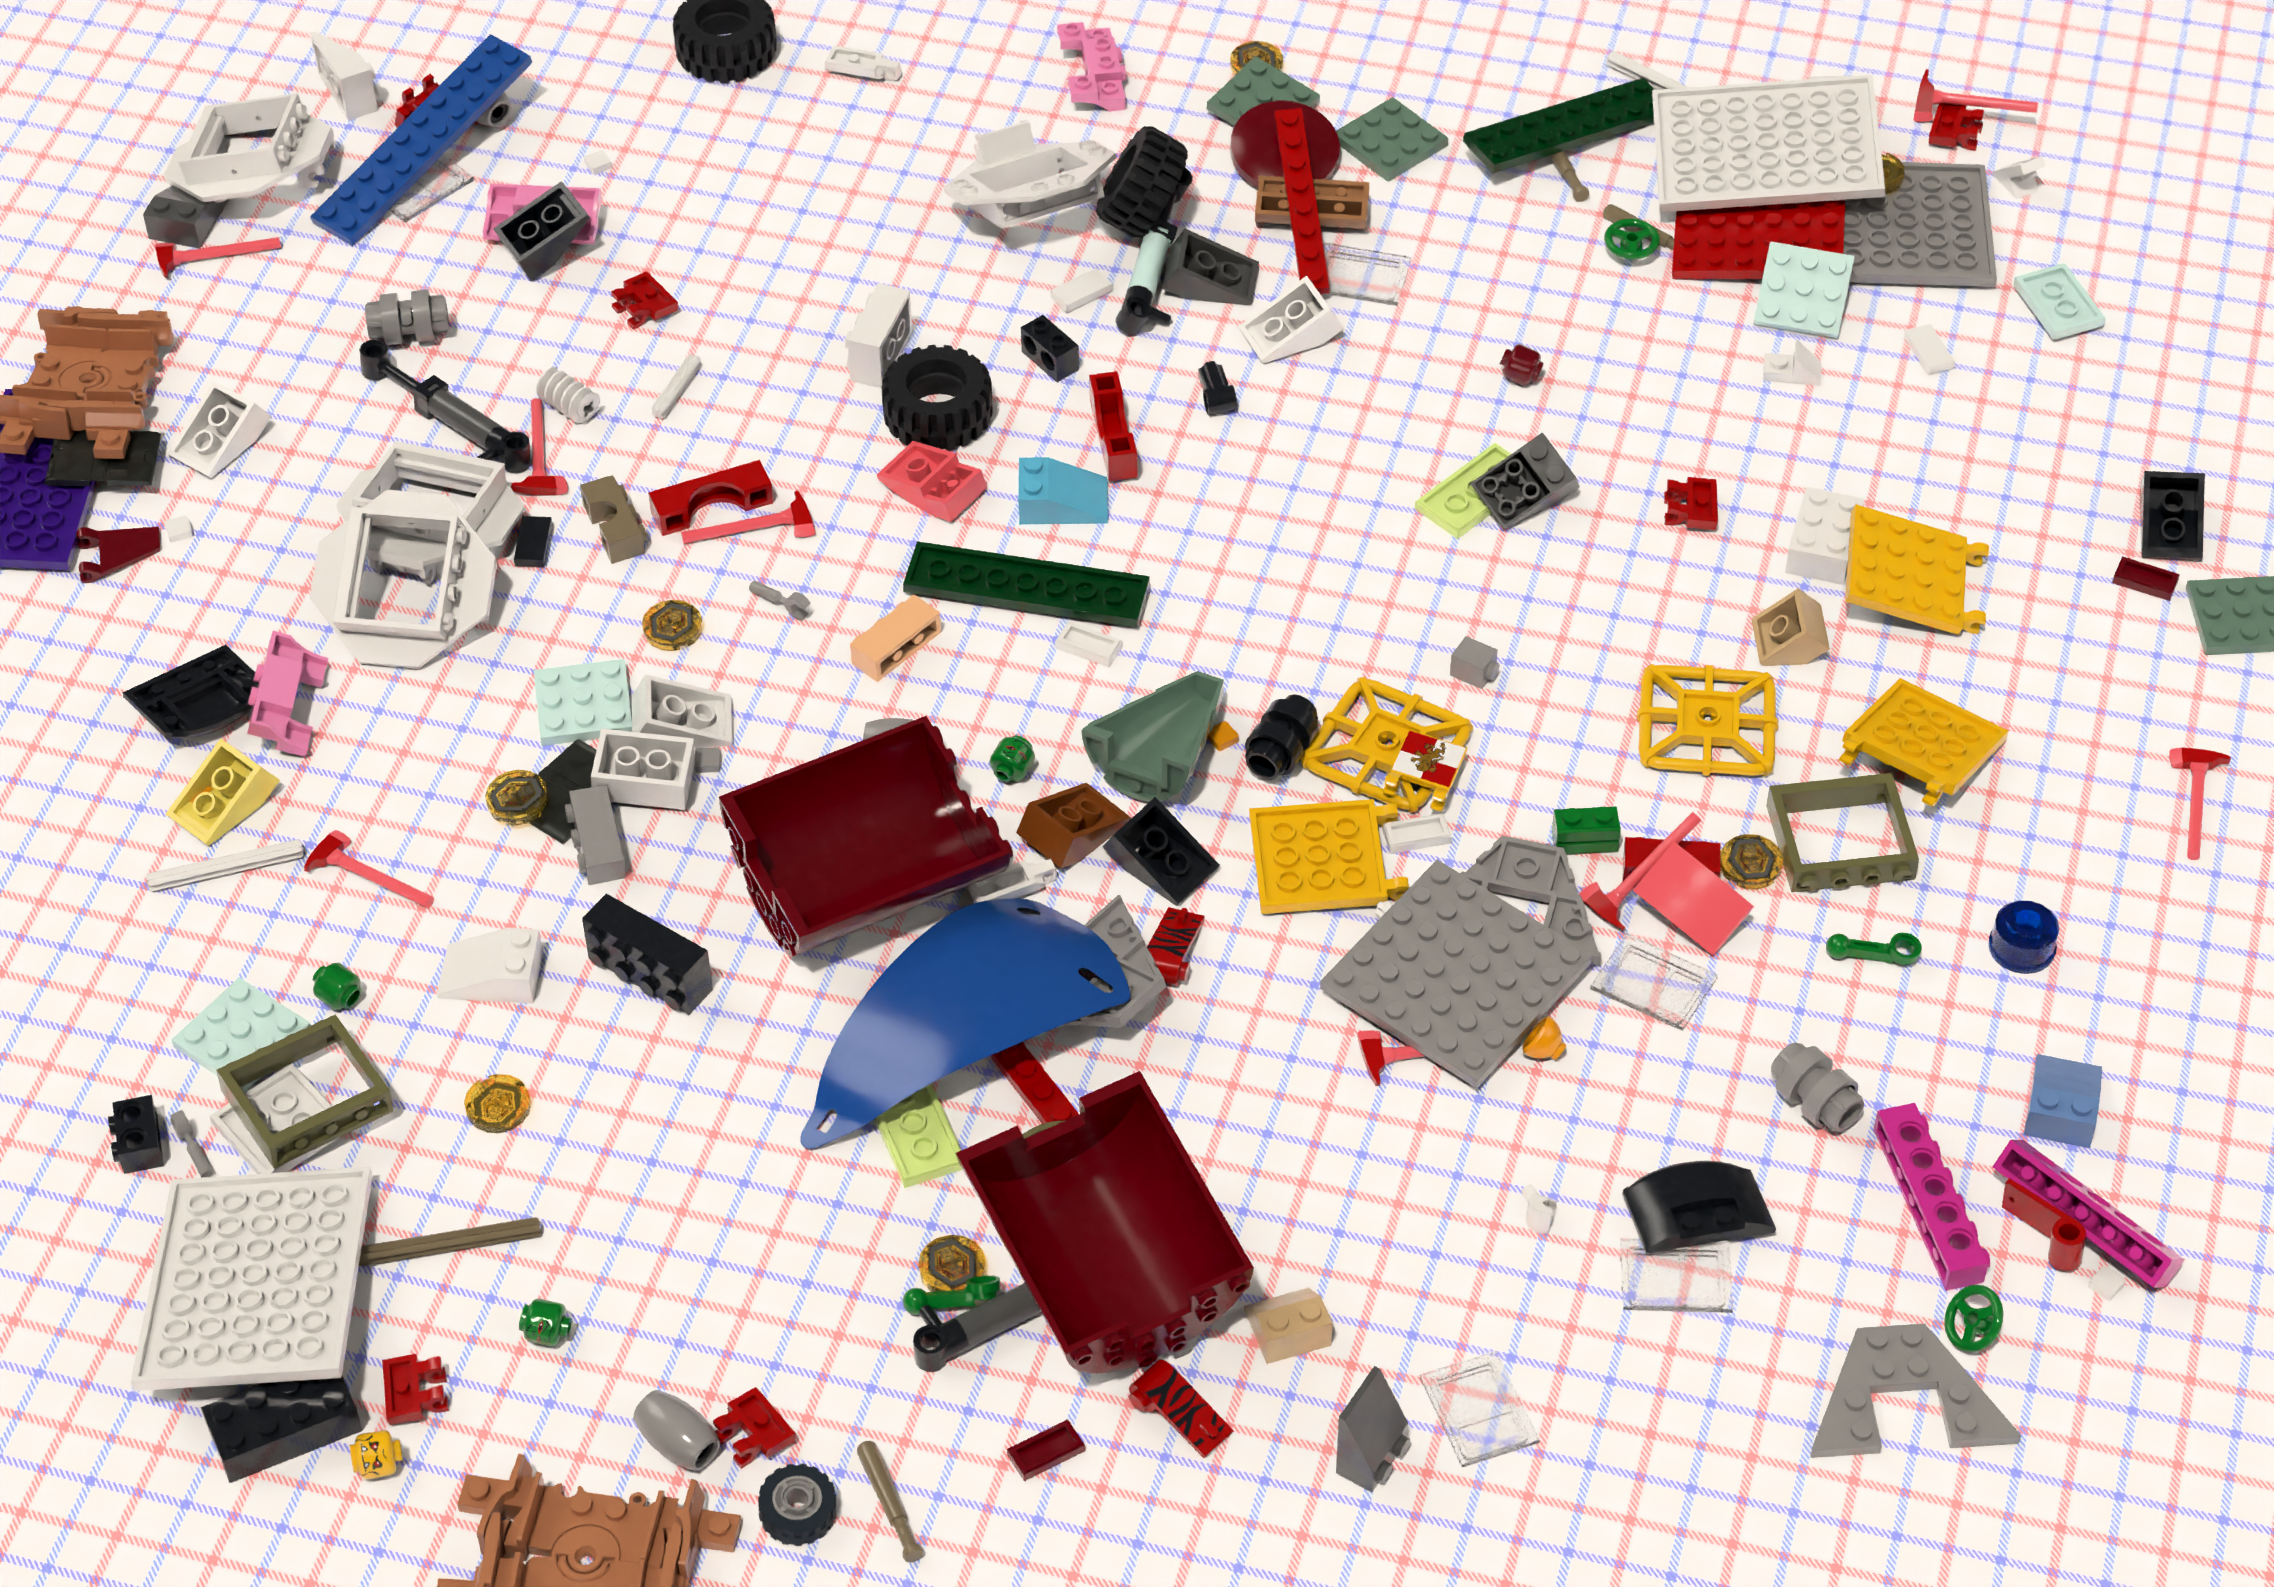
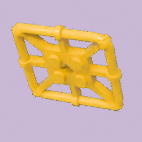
M1650 664L1644 668L1641 679L1640 708L1637 710L1636 718L1639 722L1638 751L1641 758L1640 763L1646 768L1702 772L1704 776H1710V773L1747 776L1761 775L1765 777L1773 771L1775 762V732L1779 728V721L1776 717V687L1774 677L1768 672L1713 668V665L1707 664L1705 667ZM1670 677L1703 679L1704 690L1683 689ZM1713 680L1748 683L1736 692L1713 691ZM1656 682L1677 700V708L1652 707L1653 683ZM1760 690L1764 691L1763 715L1739 713L1742 702ZM1704 715H1711L1712 720H1704ZM1652 722H1676V731L1651 747ZM1739 727L1760 728L1763 731V755L1739 735ZM1680 743L1703 745L1702 760L1661 756ZM1711 745L1733 747L1751 763L1711 761Z
M1365 676L1359 677L1347 689L1332 712L1326 713L1322 720V726L1310 746L1304 751L1300 760L1304 769L1351 788V792L1360 795L1362 793L1386 804H1397L1398 809L1408 810L1409 813L1418 811V807H1421L1427 801L1434 789L1421 786L1415 795L1410 782L1401 779L1399 786L1404 797L1397 794L1389 796L1383 793L1382 788L1367 782L1376 768L1387 773L1390 772L1408 729L1435 738L1457 734L1451 743L1464 746L1473 730V725L1469 719L1423 700L1421 695L1416 693L1410 695L1376 680L1367 679ZM1373 693L1405 705V707L1398 716L1382 710L1378 707ZM1359 694L1363 697L1369 711L1362 724L1344 717ZM1419 711L1444 722L1424 727L1409 720L1414 713ZM1340 729L1354 735L1347 744L1321 749L1334 730ZM1388 739L1392 740V744L1385 745L1380 742H1386ZM1348 757L1365 763L1356 777L1323 764Z

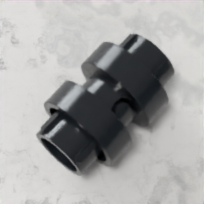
M1291 694L1285 699H1276L1269 705L1261 717L1260 723L1255 726L1245 742L1246 764L1255 775L1266 780H1273L1278 775H1287L1294 770L1303 756V751L1310 746L1318 733V713L1311 701L1303 696Z

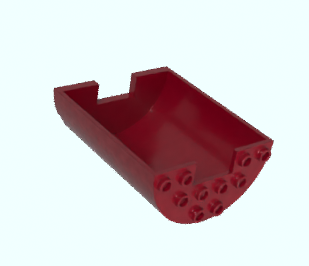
M927 716L719 796L724 828L728 829L733 843L730 848L738 869L744 867L743 875L747 884L746 890L766 929L779 947L784 946L787 955L794 957L1007 870L1010 858L1013 857L1010 843L1006 839L1002 840L995 819L992 816L988 817L983 807L977 808L976 813L972 810L967 792L964 789L960 790L957 785V778L954 773V766L957 765L955 754L951 748L946 749L940 729L936 725L932 726Z
M1138 1071L1080 1097L1079 1115L1024 1139L1017 1125L956 1152L959 1164L1071 1367L1085 1373L1115 1372L1137 1365L1140 1368H1144L1154 1363L1157 1357L1168 1352L1177 1353L1183 1350L1188 1345L1189 1340L1215 1323L1236 1303L1243 1292L1251 1285L1250 1280L1254 1270L1252 1263L1141 1071Z

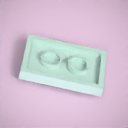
M2066 263L2015 276L2014 287L2053 340L2104 326L2106 317Z

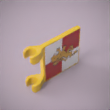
M1408 729L1392 768L1385 778L1383 793L1395 796L1401 779L1434 789L1430 808L1441 812L1466 755L1467 747Z

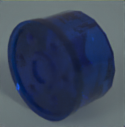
M2016 900L2005 904L1997 913L1988 940V948L1992 958L2003 968L2015 973L2032 974L2046 969L2053 962L2056 955L2057 939L2060 931L2058 919L2046 906L2031 900Z

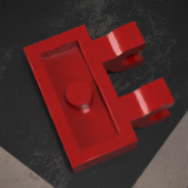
M431 73L422 78L423 92L414 97V90L411 87L402 92L403 105L396 110L395 127L398 128L439 86L437 82L434 83V76Z
M1938 104L1929 133L1928 144L1956 147L1957 142H1960L1965 149L1976 151L1978 140L1971 138H1977L1978 133L1981 134L1983 122L1975 120L1982 121L1984 110H1967V106Z
M647 271L623 281V288L611 291V296L617 301L612 303V309L617 314L627 310L632 316L627 319V324L633 330L642 326L649 316L655 321L678 311V301Z
M1687 477L1686 483L1667 479V491L1664 492V504H1667V513L1664 515V525L1675 526L1682 521H1686L1687 528L1716 530L1718 524L1717 479ZM1682 499L1686 500V504H1681L1679 502L1682 501Z
M417 1354L382 1360L386 1419L389 1425L424 1419L423 1410L426 1409L435 1413L449 1411L448 1398L444 1395L443 1385L421 1391V1381L423 1380L434 1384L447 1382L446 1369L442 1367L441 1356L428 1358L420 1362Z
M757 1387L728 1402V1414L721 1415L713 1420V1425L717 1428L715 1433L720 1440V1445L732 1439L740 1428L748 1435L747 1438L733 1443V1449L737 1452L733 1455V1460L740 1469L750 1464L759 1452H762L766 1458H769L796 1442V1433Z

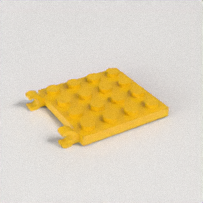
M1855 504L1851 510L1845 602L1959 635L1962 629L1971 634H1979L1980 624L1985 625L1986 613L1980 610L1964 612L1966 561L1974 566H1981L1983 556L1988 557L1989 545L1982 542L1967 544V537Z
M1899 678L1844 732L1842 748L1846 750L1839 757V761L1850 766L1854 763L1860 751L1879 759L1882 763L1891 765L1907 773L1910 777L1927 783L1925 789L1928 792L1921 802L1934 807L1943 792L1952 796L2006 741L2009 730Z
M1374 799L1249 808L1261 914L1375 906L1380 901H1387L1388 897L1397 901L1409 889L1408 877L1401 876L1385 879L1378 824L1383 827V823L1397 821V804L1390 803L1375 806Z

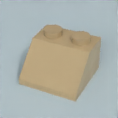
M1799 588L1751 618L1759 663L1763 666L1807 664L1830 649L1821 604Z
M1309 1287L1244 1305V1311L1266 1364L1326 1348L1332 1344L1331 1318L1321 1295Z

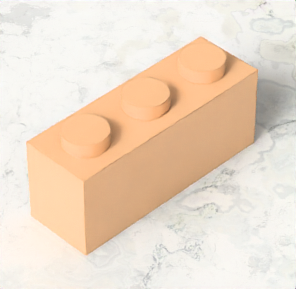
M915 594L912 595L905 602L899 603L884 618L877 620L874 626L862 635H858L850 643L852 665L876 682H879L941 633L940 612Z

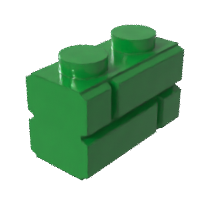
M1601 806L1554 809L1552 821L1553 846L1563 847L1566 854L1618 852L1620 822L1617 807Z

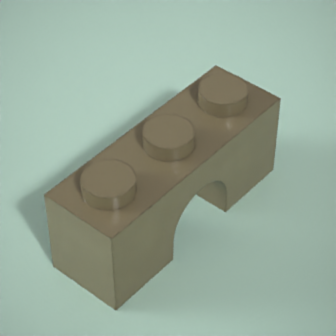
M614 475L580 484L582 504L592 525L603 522L599 524L601 543L611 564L645 554L643 541H647L646 530L642 523L637 524L636 522L638 520L637 513L633 504L628 505L627 503L628 497L624 485H618Z

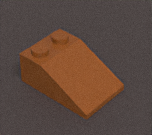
M1086 782L1029 802L1016 833L1029 846L1037 849L1048 859H1051L1053 864L1061 869L1083 860L1113 836L1131 817Z

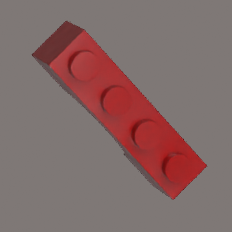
M1118 371L1089 375V400L1108 480L1138 478L1137 449L1133 433H1129L1127 428L1123 393Z
M760 459L648 492L650 511L662 536L689 529L694 514L709 504L731 503L739 506L744 511L773 504L772 483Z

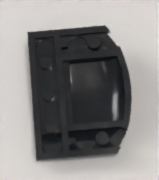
M225 644L122 693L123 698L165 738H194L221 730L246 715L253 708L252 705L248 704L252 686L258 687V682L253 681L255 671Z
M1697 1160L1672 1164L1644 1175L1622 1191V1196L1646 1254L1776 1232V1226L1751 1169L1731 1163Z

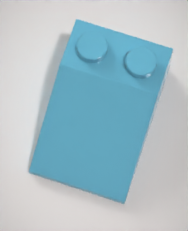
M1020 457L1018 482L1019 525L1108 524L1107 477L1049 457Z

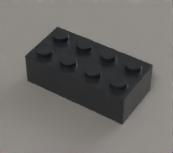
M607 893L582 917L588 958L591 962L599 967L603 966L609 969L621 980H628L637 985L647 995H654L660 998L670 1008L674 1010L679 1009L690 1015L713 991L707 949Z
M343 1375L341 1378L261 1383L201 1407L208 1432L229 1484L363 1431L357 1408Z

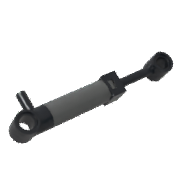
M368 340L360 345L361 373L365 378L379 380L388 375L413 391L415 411L427 419L433 416L437 417L486 450L476 458L493 461L498 457L501 459V463H505V470L509 472H522L530 467V440L526 434L507 430L449 392L448 383L435 375L422 383L410 377L391 364L388 346L385 342Z
M1025 1283L944 1323L940 1321L930 1305L922 1306L919 1314L927 1325L920 1327L913 1336L916 1365L926 1372L939 1371L945 1367L949 1358L1041 1313ZM935 1347L932 1350H927L926 1348Z

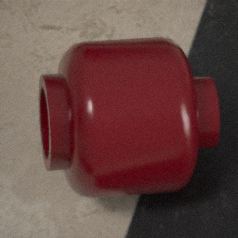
M1516 344L1512 350H1505L1499 364L1504 366L1502 373L1505 378L1519 385L1527 386L1530 382L1535 384L1544 362L1541 361V354L1538 351L1523 344Z

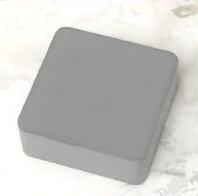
M720 748L695 749L696 773L720 772Z

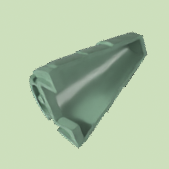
M1196 671L1157 688L1155 692L1088 723L1081 730L1085 751L1091 763L1099 765L1106 774L1103 778L1111 786L1131 798L1150 802L1156 797L1162 802L1178 794L1193 775L1200 753L1204 750L1208 734L1214 727L1224 694V679Z

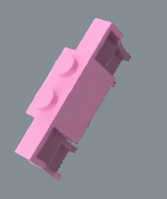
M1084 22L1057 24L1060 49L1082 51L1085 75L1068 77L1071 103H1092L1105 108L1109 112L1125 110V94L1122 81H1126V70L1124 64L1120 65L1122 63L1121 47H1116L1110 27L1085 30Z
M491 183L487 195L486 217L482 230L483 239L500 241L493 228L554 186ZM567 187L590 217L571 243L581 245L594 244L598 231L597 218L602 203L601 188Z
M273 630L264 665L257 664L253 681L258 682V687L252 686L248 699V704L252 705L253 708L247 734L276 741V750L306 757L313 727L297 722L290 718L299 682L321 688L329 658L305 649L291 635Z

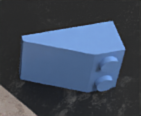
M2037 1054L2023 1135L2090 1148L2098 1116L2103 1067Z

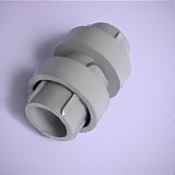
M429 289L411 291V300L399 301L398 293L380 294L379 301L367 302L365 304L369 339H384L387 345L404 344L403 335L416 334L417 342L435 340V334L447 333L450 330L446 297L442 294L430 295Z
M1796 1042L1789 1044L1775 1057L1771 1065V1076L1777 1080L1776 1090L1793 1105L1803 1103L1801 1107L1802 1114L1818 1128L1828 1126L1832 1131H1843L1855 1122L1864 1108L1863 1097L1857 1093L1859 1089L1858 1083L1842 1069L1832 1071L1833 1061L1817 1046L1806 1047L1802 1043Z

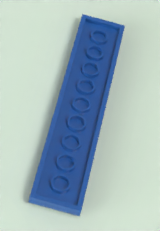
M490 34L310 216L312 223L353 247L533 63L531 56Z

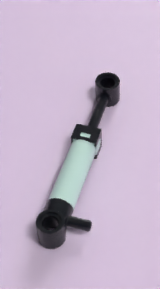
M1187 168L1183 169L1176 189L1158 219L1154 221L1152 227L1140 238L1138 257L1121 310L1115 318L1117 327L1125 334H1138L1148 318L1166 326L1171 321V315L1151 305L1168 250L1178 230L1177 226L1169 223L1174 203L1181 200L1193 180L1192 174Z

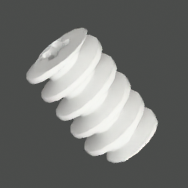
M556 366L545 370L537 381V396L556 410L562 412L565 416L570 417L576 423L589 420L598 410L601 401L600 395L592 392L589 387H584L583 383L576 381L572 376H568L566 372L558 371Z

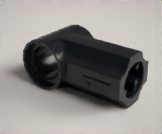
M1215 361L1205 362L1198 369V377L1203 389L1206 413L1211 415L1237 410L1235 389L1233 385L1228 384L1222 365L1217 364Z

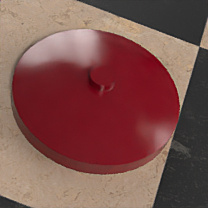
M1278 100L1259 104L1245 112L1233 128L1230 141V155L1233 165L1238 173L1256 188H1258L1259 176L1283 177L1274 111L1302 108L1313 179L1329 180L1335 172L1340 154L1339 137L1331 122L1319 111L1302 103Z

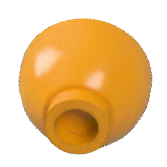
M1551 1016L1544 1017L1538 1022L1522 1046L1523 1053L1530 1057L1538 1059L1551 1057L1554 1060L1566 1048V1044L1562 1042L1561 1029Z

